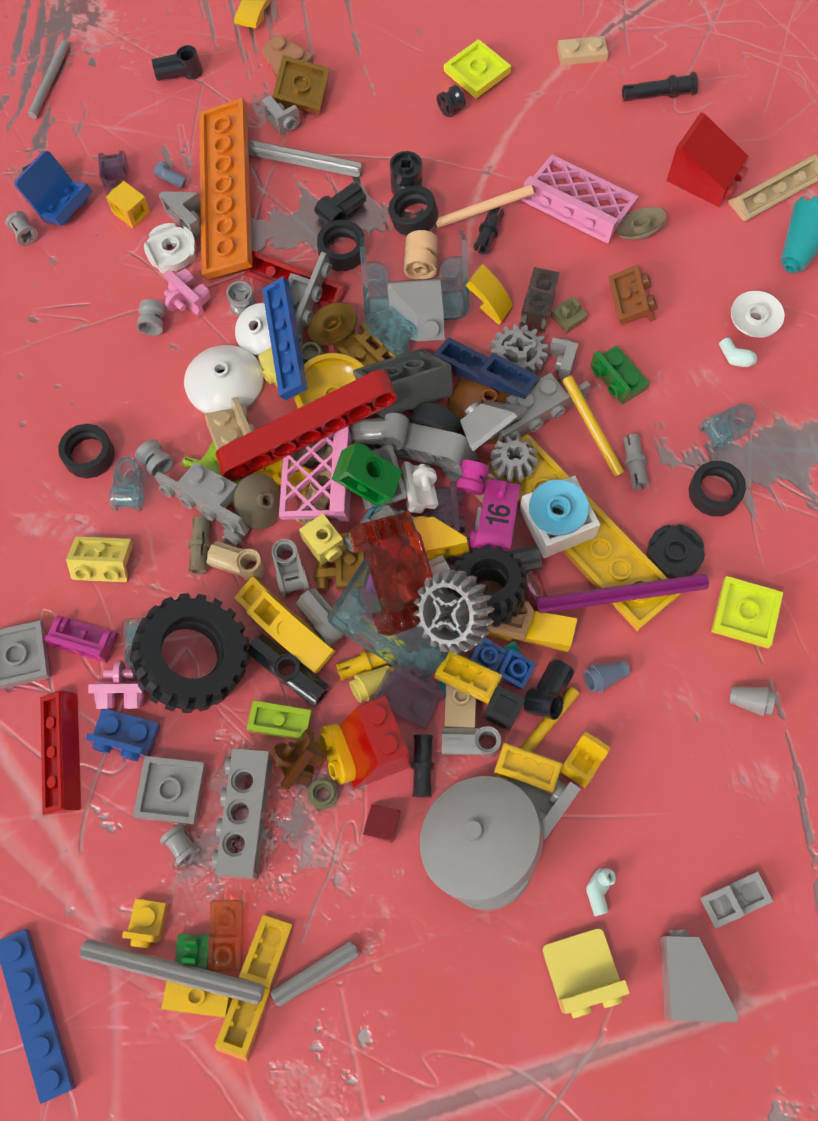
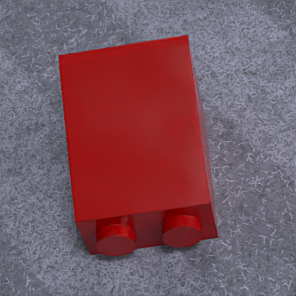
M700 112L676 147L666 181L720 207L725 198L728 200L731 198L737 186L735 185L736 181L741 182L748 170L745 167L748 155L706 114Z
M386 696L356 707L340 725L356 769V777L354 781H351L354 790L410 768L409 753Z

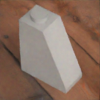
M669 930V936L660 937L664 1019L670 1021L738 1022L736 1010L700 938L689 937V930Z

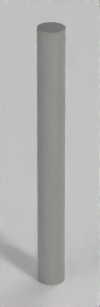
M61 40L27 113L33 119L37 118L70 47L69 42L66 40Z

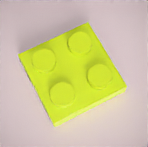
M478 39L444 64V72L477 99L511 73V65Z
M726 576L723 579L711 632L769 649L774 638L783 592Z

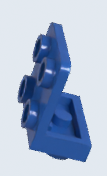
M42 151L14 182L17 190L45 223L58 226L66 224L71 219L72 213L78 207L84 205L87 197L92 193L87 183L72 181L49 151Z

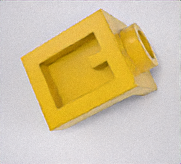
M135 899L128 931H123L122 938L131 939L130 946L149 948L151 942L160 943L168 904Z

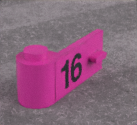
M487 478L477 531L471 530L469 547H478L481 550L484 549V545H490V549H496V546L503 547V552L505 553L508 550L510 551L520 484Z

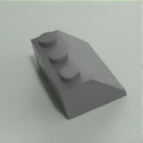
M422 348L353 370L355 379L375 370H385L388 372L397 399L389 407L376 412L382 418H385L388 413L415 410L419 403H435L441 401L442 398L453 395L451 365Z

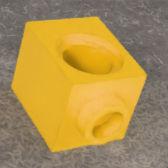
M125 181L112 189L106 196L112 213L132 228L137 226L151 213L145 196Z

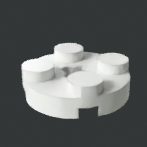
M165 223L155 227L148 234L150 238L147 240V243H144V250L149 262L163 274L168 270H180L196 260L195 253L197 247L192 232L184 226L183 228L176 227L175 223ZM169 244L173 247L176 246L173 250H167V245Z

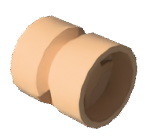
M417 230L409 233L405 243L404 273L415 280L433 278L437 273V236L426 230Z

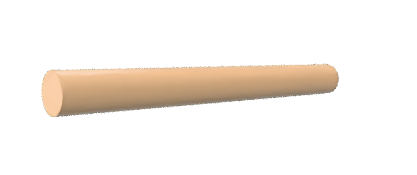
M532 184L438 217L436 222L437 228L534 195Z

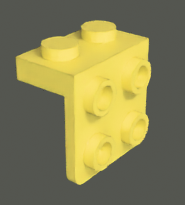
M601 929L581 933L543 947L542 952L562 1013H571L573 1018H577L591 1013L590 1006L603 1003L604 1008L623 1003L621 996L630 994L626 981L619 979L604 932Z

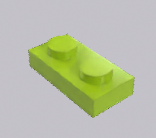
M253 700L246 730L258 734L299 740L305 729L309 730L312 711Z

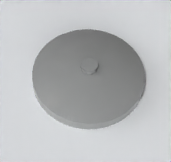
M479 776L460 781L444 791L435 800L426 814L421 828L419 844L422 863L431 880L446 894L457 900L482 904L503 899L518 890L529 879L540 859L543 848V826L537 808L524 791L505 779Z

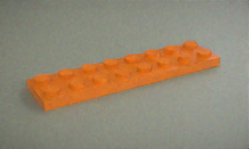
M243 97L199 112L202 276L206 280L252 267L247 103Z

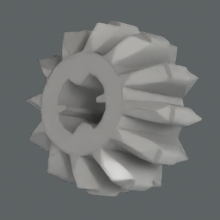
M507 435L504 443L497 441L495 444L496 450L491 451L490 458L493 460L491 462L492 470H498V479L507 476V482L511 483L513 478H516L521 483L524 480V476L530 478L533 475V469L537 467L538 460L535 458L537 456L536 448H530V439L522 443L520 435L513 441Z

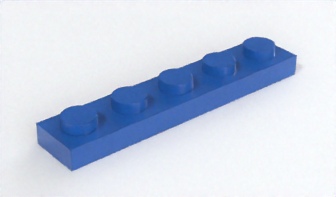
M281 277L262 288L278 392L281 398L288 400L307 390L308 386L290 283L287 279Z
M24 929L0 940V964L39 1102L42 1104L76 1087L30 930Z

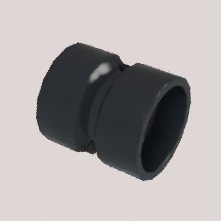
M401 151L391 158L390 179L393 195L409 186H422V160L416 153Z

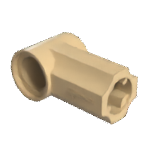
M218 541L211 544L206 561L209 566L242 576L247 582L252 576L259 581L265 576V564L259 553L254 549L243 550ZM249 563H257L252 569H245Z

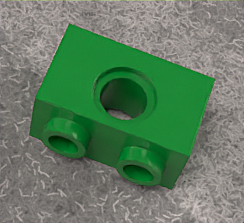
M356 442L341 451L332 480L375 506H380L393 500L402 470L394 466L390 460L381 458L373 453L366 445Z

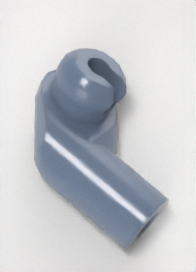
M159 161L157 166L154 167V174L157 178L179 188L183 187L186 176L170 170L167 162Z

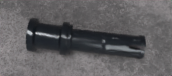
M691 72L690 75L678 77L674 74L664 80L622 85L623 101L666 95L675 98L677 95L687 93L696 95L698 91L696 72Z

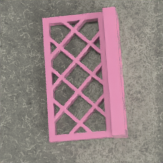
M551 154L533 177L529 176L525 180L524 187L532 184L534 195L525 197L521 201L608 244L613 238L615 230L636 204L639 196ZM554 165L562 169V171L551 172L550 167ZM578 177L584 182L573 183L572 178ZM555 179H566L567 184L557 185ZM549 180L550 185H548V184H546V183H544V182H542V181ZM593 188H601L605 190V193L595 194ZM587 189L589 194L578 195L577 190ZM564 191H570L572 196L564 193ZM621 198L628 201V203L617 204L615 199ZM609 200L611 205L600 206L599 201ZM585 202H592L594 207ZM614 212L616 218L607 213Z
M351 425L321 439L312 448L309 446L305 447L308 452L297 462L291 455L283 458L279 508L281 520L315 519L323 513L327 519L337 518L338 522H350L351 491L332 480V476L341 451L354 444L352 441ZM328 443L333 448V453L323 461L316 452ZM313 456L321 464L308 474L301 466ZM326 468L331 473V480L322 487L314 478ZM299 469L306 478L294 488L289 483V477ZM312 482L319 491L307 500L299 492ZM296 495L305 503L297 511H287L288 502ZM323 495L330 500L329 510H317L313 504Z

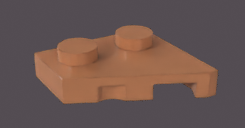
M275 34L262 48L263 56L267 63L271 65L275 76H278L283 55L310 63L314 62L312 53L278 34Z

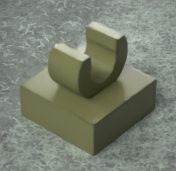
M570 297L552 309L550 316L567 334L587 321L588 314L581 308L582 305L575 297Z

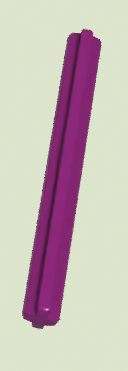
M698 574L538 597L536 599V608L539 613H547L706 590L709 588V579L706 574Z

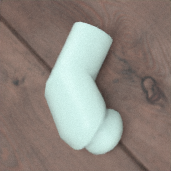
M730 337L723 339L719 343L729 364L749 367L757 362L755 352L736 348Z
M600 868L595 871L586 886L594 917L609 913L604 895L616 881L615 873L609 868Z

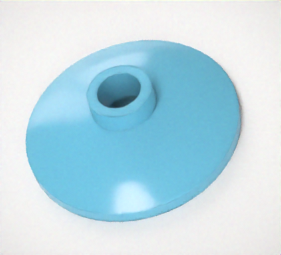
M550 480L541 484L534 490L529 502L531 519L539 529L551 535L563 536L577 531L585 523L589 512V504L584 492L577 485L566 480ZM559 508L563 514L556 515L552 510Z

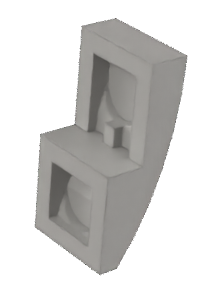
M758 871L700 898L715 929L773 902Z

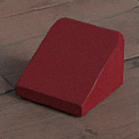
M371 804L363 835L393 843L401 811Z

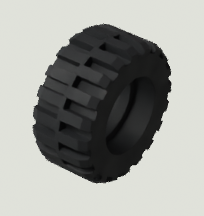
M189 593L180 594L176 600L173 597H168L162 601L160 606L154 605L138 625L130 651V661L133 664L131 671L133 677L139 680L138 687L143 693L147 691L151 695L149 700L156 705L158 702L166 705L165 709L174 711L175 708L182 709V713H192L195 709H198L200 712L208 710L212 705H218L242 680L250 654L247 653V649L250 646L249 637H243L242 633L246 628L242 621L236 623L233 619L236 613L231 608L225 611L220 607L223 602L216 598L212 603L206 601L207 595L197 594L196 598H190ZM190 629L205 635L212 642L217 653V663L212 672L205 677L195 679L182 677L173 672L167 666L162 656L163 642L170 633L177 630Z

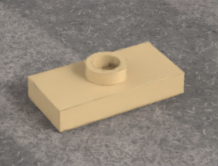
M446 684L444 728H475L476 698Z

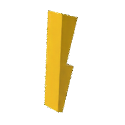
M534 611V617L525 642L569 652L577 618ZM492 631L488 634V636L511 641V638H513Z
M262 915L239 978L263 984L265 987L264 996L259 1004L232 999L215 1043L217 1051L248 1061L293 927L292 924Z

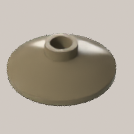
M646 207L627 214L616 229L617 235L623 239H646L663 227L667 221V214L665 210L659 207Z
M255 473L244 477L236 487L234 508L236 514L242 518L245 525L249 528L266 529L272 526L279 518L281 491L276 482L265 474Z

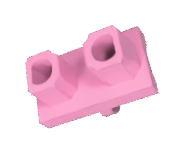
M186 268L177 274H174L171 270L164 273V277L169 281L168 290L164 292L166 297L165 307L169 311L177 309L184 311L187 306L197 317L201 316L204 313L202 305L211 298L209 290L203 284H199L191 290L189 287L195 283V280Z
M115 661L113 669H104V678H113V681H96L95 684H88V693H94L96 709L114 708L115 693H124V708L133 709L143 706L144 693L138 687L139 681H125V678L134 677L131 669H125L123 661Z

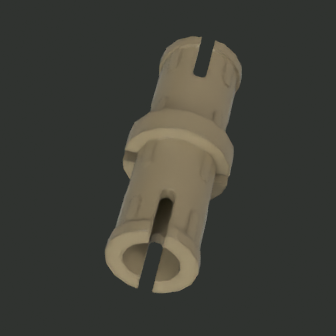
M195 516L192 518V539L188 542V548L191 550L188 571L191 574L203 575L207 573L206 561L211 546L209 541L211 521L204 516Z

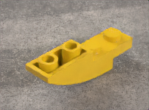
M252 576L234 597L247 610L246 613L314 673H318L336 652L301 617L294 614L257 578Z

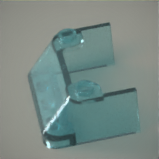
M458 230L459 256L448 257L442 261L439 268L440 278L417 279L441 280L444 320L461 319L469 310V289L465 286L468 282V248L464 230ZM361 236L360 257L365 316L370 323L375 325L390 324L387 282L402 281H389L388 270L382 263L367 262L365 236Z

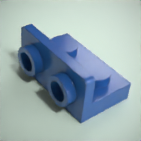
M102 709L93 734L87 733L85 739L93 744V750L110 754L112 749L122 752V758L138 762L139 757L144 758L151 755L161 725L157 722Z

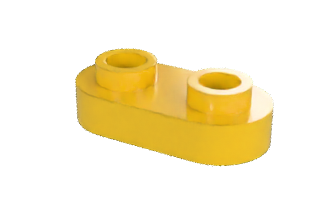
M336 723L323 726L321 734L318 735V743L327 746L328 770L331 778L339 784L354 781L356 777L354 761L340 726Z

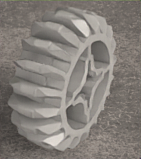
M447 570L445 573H436L433 575V578L424 581L425 587L417 591L421 598L414 601L419 606V610L413 615L420 617L421 622L416 627L424 628L425 632L422 638L427 639L431 637L430 646H439L440 652L450 651L457 654L462 651L472 650L474 646L480 645L483 642L482 637L490 633L486 626L494 622V620L488 617V613L493 612L495 608L487 606L486 602L492 596L483 595L482 593L486 585H476L477 577H467V572ZM447 588L456 590L462 597L458 598L454 593H450ZM445 626H450L453 631L457 630L460 635L451 632Z

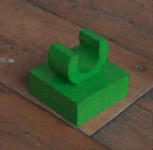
M178 934L175 962L201 969H209L212 935Z

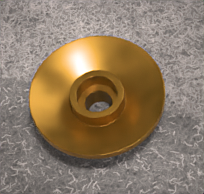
M346 303L329 304L319 309L312 316V320L307 326V333L310 339L318 345L336 344L352 333L357 323V314L353 307Z

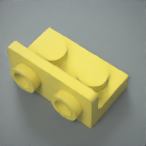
M75 536L66 558L71 579L127 582L128 573L126 565L133 548L131 539Z

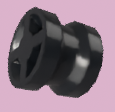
M457 85L449 87L447 92L443 91L437 94V104L446 117L453 115L455 110H462L466 107L465 96Z

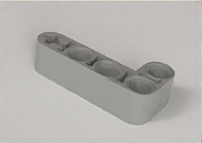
M409 423L404 447L400 450H394L397 457L441 467L445 476L456 483L463 475L461 471L463 460L477 462L478 459L475 451L470 448L465 436L414 423ZM366 444L373 450L383 447L381 444Z

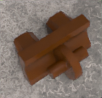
M305 729L296 744L289 741L288 744L278 743L273 748L272 757L275 760L274 765L277 768H281L284 773L281 787L289 790L294 782L307 786L314 774V768L308 762L322 766L326 761L327 746L315 742L313 731Z

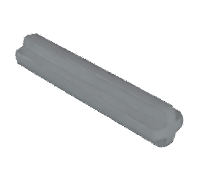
M349 941L273 989L271 995L276 1005H284L358 958L360 954L354 942Z

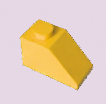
M419 516L412 521L405 522L409 554L414 565L426 563L441 555L446 559L461 556L465 552L471 554L467 538L435 517Z

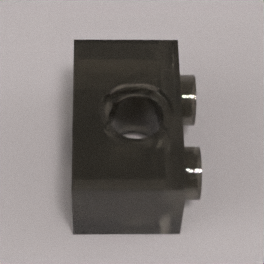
M534 267L521 311L519 328L528 325V330L537 329V332L545 334L557 291L559 272Z

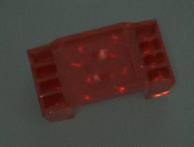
M410 511L357 524L349 532L353 552L364 551L381 608V611L372 613L378 633L391 636L416 628L417 624L421 622L420 617L413 615L419 610V606L414 603L416 599L421 598L417 591L425 587L424 581L433 578L422 536L416 530Z

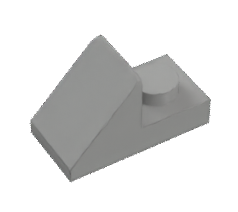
M161 192L159 196L167 214L181 228L183 226L187 227L192 232L195 240L201 237L199 226L201 220L196 214L201 211L199 194L196 192Z

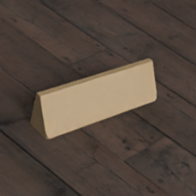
M817 154L804 158L729 199V205L743 221H747L818 181Z

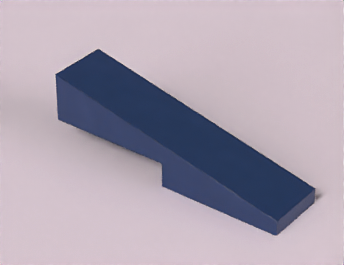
M450 337L433 354L451 365L453 375L526 399L540 381V376L495 353L487 357Z

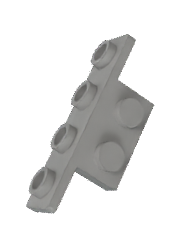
M325 252L320 253L310 279L292 273L288 279L300 346L303 341V330L312 320L314 303L318 302L321 298L323 281L331 273L332 264Z
M551 373L540 378V381L526 399L514 395L506 398L505 403L526 406L529 411L521 416L518 422L502 430L499 433L498 441L504 443L507 435L512 441L518 435L522 438V435L529 431L535 432L539 430L547 420L559 418L569 407L573 405L576 407L570 394L565 392ZM588 381L578 386L585 400L588 398V392L591 387Z
M194 462L178 482L160 472L155 474V478L160 484L159 490L167 497L172 498L174 496L185 507L198 509L205 518L210 521L216 519L225 529L232 533L237 531L245 536L248 532L242 518L226 509L234 499V493L238 486L236 483L197 462Z

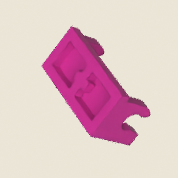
M57 615L44 640L53 648L107 663L119 634L112 630L102 629Z

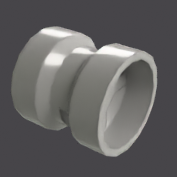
M235 281L228 286L226 291L231 311L237 317L246 308L256 304L252 287L247 282Z
M154 299L142 300L139 304V314L141 316L137 319V330L150 336L160 335L163 331L164 323L161 319L165 316V305Z
M156 439L144 442L135 454L141 464H146L147 471L154 478L157 472L166 474L174 465L173 458L169 453L163 452L162 445Z

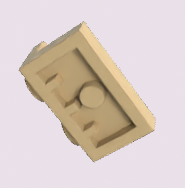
M237 397L231 398L232 409L205 413V421L216 450L254 431L253 425L248 424L246 407L240 405Z

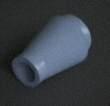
M625 660L590 665L589 669L584 671L585 683L593 693L597 691L602 693L623 678L630 676V668Z

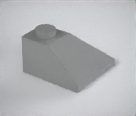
M441 280L387 282L391 336L414 341L445 340Z
M476 401L464 411L467 415L460 420L470 448L474 451L487 444L529 410L526 406L493 401L479 404Z

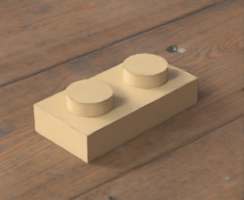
M605 36L558 40L557 51L560 66L603 62L608 59Z

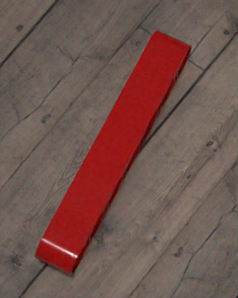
M385 370L370 372L220 447L215 455L222 476L230 481L242 479L389 407L396 401L397 395L388 372Z

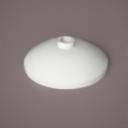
M219 345L204 350L191 361L184 377V387L190 402L203 413L232 409L231 398L237 397L240 405L245 406L247 410L257 401L264 385L262 367L257 358L246 349L234 345ZM220 370H225L223 373H217Z

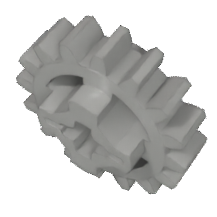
M514 324L513 330H509L505 326L503 327V333L497 332L495 334V340L491 341L490 356L495 353L535 374V370L541 371L543 363H546L548 344H543L544 336H536L537 329L530 332L527 331L528 325H524L522 329H519L517 324Z

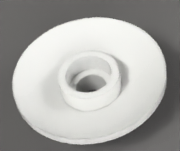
M763 291L745 292L735 299L731 307V319L734 325L742 333L751 337L762 338L771 336L780 329L784 322L785 314L781 303L774 296Z
M264 303L254 304L246 308L239 316L235 327V336L239 346L253 355H260L271 347ZM258 323L257 329L253 330L255 324Z

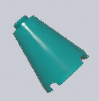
M805 196L800 197L793 206L780 259L783 268L790 273L804 271L818 255V197L813 196L811 200H804Z

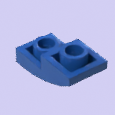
M482 637L483 642L474 647L468 659L501 674L502 682L523 690L536 663L512 649L507 651Z

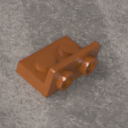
M635 265L608 276L618 320L621 325L647 316L650 321L656 320L654 310L657 309V304L653 294L649 295L648 288L652 287L647 272L642 273L640 267Z

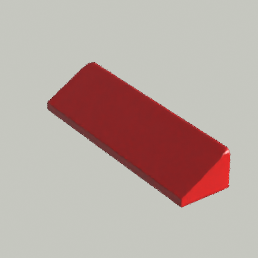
M252 250V267L247 268L244 275L266 284H271L281 277L288 280L291 273L308 279L311 278L312 273ZM324 279L321 286L322 295L316 303L323 306L341 303L349 287L330 279Z
M60 690L40 697L43 815L75 812L81 809L78 696L74 692Z

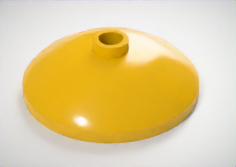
M339 353L322 354L310 359L304 364L308 389L294 396L297 407L300 408L356 380L353 370L364 367V365L350 356Z

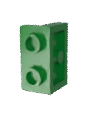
M618 345L603 354L600 351L593 354L590 365L593 374L597 378H601L606 384L610 395L617 398L622 405L648 389L650 383Z

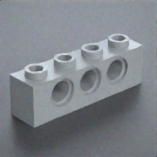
M232 748L231 757L226 758L225 775H229L227 787L222 788L220 799L221 806H224L223 818L218 819L216 826V836L220 837L218 850H214L212 856V869H216L215 875L219 877L257 880L273 759L269 751ZM244 776H252V786L247 790H240V779ZM241 806H247L249 809L248 817L243 821H236L235 811ZM237 837H243L245 841L243 850L239 853H232L230 849L231 842Z

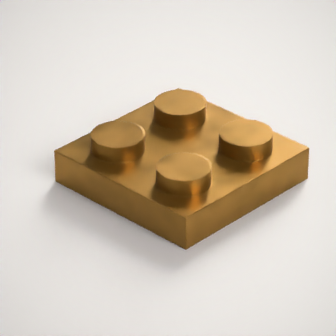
M283 55L272 96L277 103L280 102L283 106L291 107L296 105L301 111L319 115L330 68Z

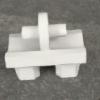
M404 461L401 468L408 497L406 503L407 511L422 514L426 508L436 509L438 505L434 483L437 480L436 471L430 468V465L420 464L415 466Z

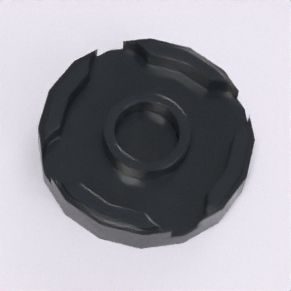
M665 525L655 531L649 540L647 557L669 579L691 576L698 571L704 561V544L701 537L693 529L685 525Z

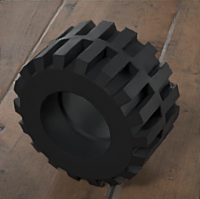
M484 545V549L481 550L478 547L472 548L471 554L463 553L461 560H457L454 564V570L456 572H467V577H477L476 583L483 580H492L501 584L504 588L497 592L482 593L483 595L492 596L486 602L487 606L495 608L493 612L488 613V617L494 620L492 623L493 627L500 626L501 621H504L506 624L512 620V615L517 617L520 613V607H523L525 601L527 572L525 567H522V561L519 558L514 559V553L509 550L506 553L503 552V547L496 546V549H490V545ZM451 589V593H454L455 596L458 598L462 597L456 590Z

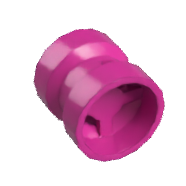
M463 460L461 465L463 475L458 479L456 489L473 495H483L485 488L483 478L488 476L490 467L480 462Z

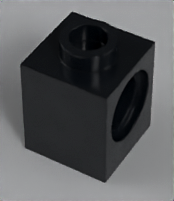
M498 685L482 718L509 732L526 699Z

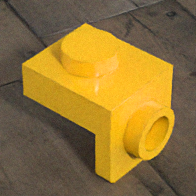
M584 732L561 767L560 772L586 788L610 751V747L588 732Z

